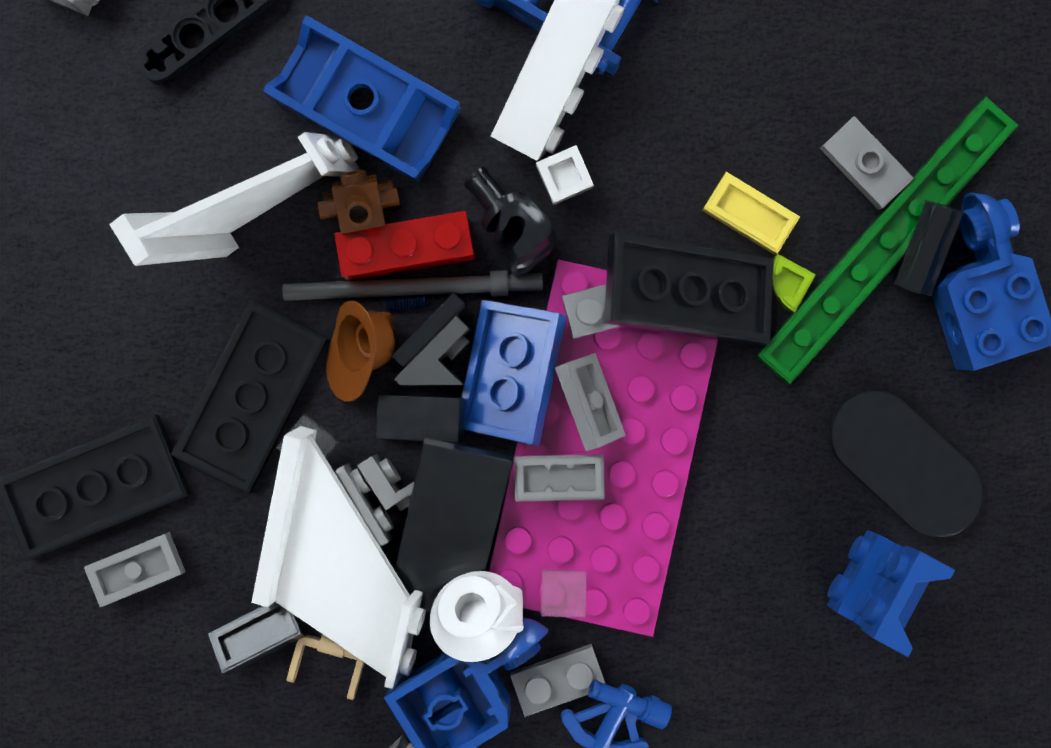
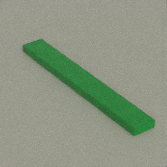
M987 97L980 100L913 176L914 179L890 202L801 303L796 312L771 337L770 344L764 345L756 354V357L786 384H791L905 255L925 200L948 206L1018 127V124Z

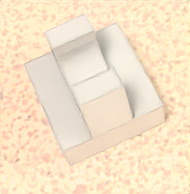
M577 145L536 162V167L553 205L594 187Z

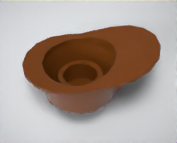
M354 300L344 302L339 308L336 327L326 359L327 379L331 390L337 398L344 402L355 401L363 394L371 372L384 366L392 358L395 350L393 334L395 319L391 313L366 310L360 303Z

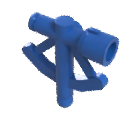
M593 680L588 690V696L603 703L575 714L572 710L565 709L561 713V719L574 740L586 748H649L647 740L638 735L635 724L637 719L656 728L664 729L670 720L672 707L653 695L652 697L636 696L637 692L628 685L621 684L620 688H615ZM606 713L596 735L584 729L580 724L582 721ZM625 717L630 739L613 741Z

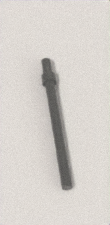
M508 270L490 271V275L284 283L282 292L284 301L490 292L491 297L509 296V292L543 290L542 273L513 276L508 274Z

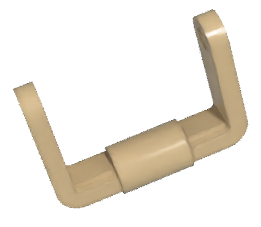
M307 634L299 639L296 643L287 681L294 683L306 645L316 648L318 652L339 658L347 657L357 660L347 699L354 700L365 663L325 635H322L320 638Z

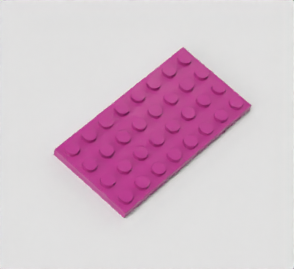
M558 260L547 311L566 315L562 296L606 284L607 270ZM566 317L556 367L596 353L626 436L599 448L585 451L555 370L540 446L517 442L515 456L603 454L604 499L515 501V470L513 460L489 572L500 575L511 583L512 586L522 590L523 608L653 637L718 339L626 326L573 339Z

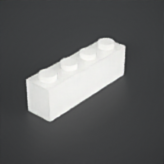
M554 0L491 137L536 161L543 157L546 152L551 154L555 152L565 131L559 128V125L566 112L571 115L574 113L583 96L584 90L578 88L585 72L593 74L603 55L604 50L598 47L606 30L613 33L625 8L618 5L620 0Z

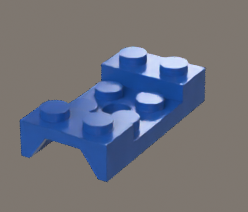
M307 15L301 24L298 44L281 74L268 82L262 91L271 101L306 121L308 119L342 138L416 184L420 183L461 111L458 101ZM359 88H367L374 93L373 103L364 110H357L350 104L352 93Z
M867 530L864 537L859 536L852 544L848 554V558L851 561L844 574H838L831 583L827 594L830 598L827 606L859 625L862 631L875 640L909 657L913 648L904 631L908 620L930 581L951 579L955 570L917 549L907 545L903 547L877 533Z

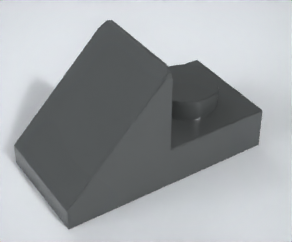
M455 316L394 380L403 386L464 385L441 360L446 355L453 360L469 344L470 341L465 336L471 330Z

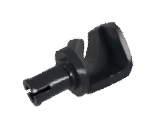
M485 167L479 168L477 172L480 177L478 178L476 173L473 172L465 180L464 186L486 210L481 225L487 232H495L496 243L502 242L509 229L518 228L521 230L522 236L513 247L509 262L513 276L524 274L544 261L553 251L556 241L553 225L528 195L524 196L520 191L506 194Z

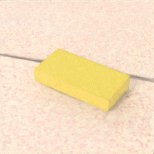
M728 172L723 175L702 209L706 214L774 255L778 254L800 218L797 214Z

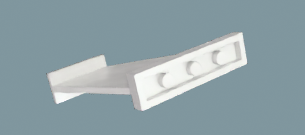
M304 132L298 139L307 153L176 212L122 214L109 225L135 266L227 257L239 248L230 234L231 232L323 176H339L346 172L360 170L355 162L358 156L352 145L338 136Z
M300 426L284 435L251 603L264 607H269L274 602L278 603L386 677L384 687L393 689L403 675H410L414 666L417 651L411 649L414 635H419L426 614V610L420 608L423 592L414 590L411 595L408 593L315 442L317 430Z

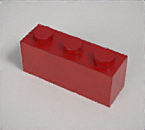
M466 211L385 224L386 226L341 234V232L334 233L341 277L347 281L475 260L469 219Z

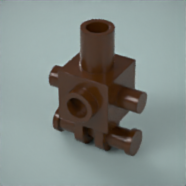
M355 170L340 174V181L333 182L332 193L322 192L323 201L317 202L321 220L338 217L341 234L386 226L383 208L400 205L397 188H393L392 179L387 180L386 183L378 184L377 175L367 176L366 170Z

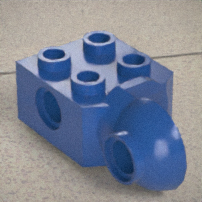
M967 193L962 201V211L964 213L959 227L963 240L968 248L974 251L977 261L958 267L955 271L940 275L932 297L955 370L975 371L1051 346V317L1033 259L1014 254L1010 238L1019 234L1020 227L1018 215L1012 203L1008 199L997 201L989 195Z
M523 618V631L517 633L510 645L498 655L484 661L465 662L454 659L443 652L413 670L409 676H403L393 689L389 688L384 699L414 748H476L507 729L510 718V695L495 669L503 665L505 670H511L529 660L540 651L541 646L538 642L549 630L536 620Z

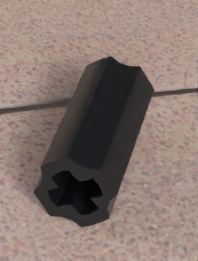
M925 200L896 277L895 285L912 292L932 296L964 213L963 211Z

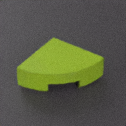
M779 254L775 255L773 258L772 291L778 302L787 311L795 313L816 274Z

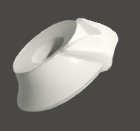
M473 571L454 578L438 593L431 608L430 628L436 644L450 657L465 662L484 661L498 655L510 645L517 633L523 631L522 590L512 586L511 583L500 575L487 571Z

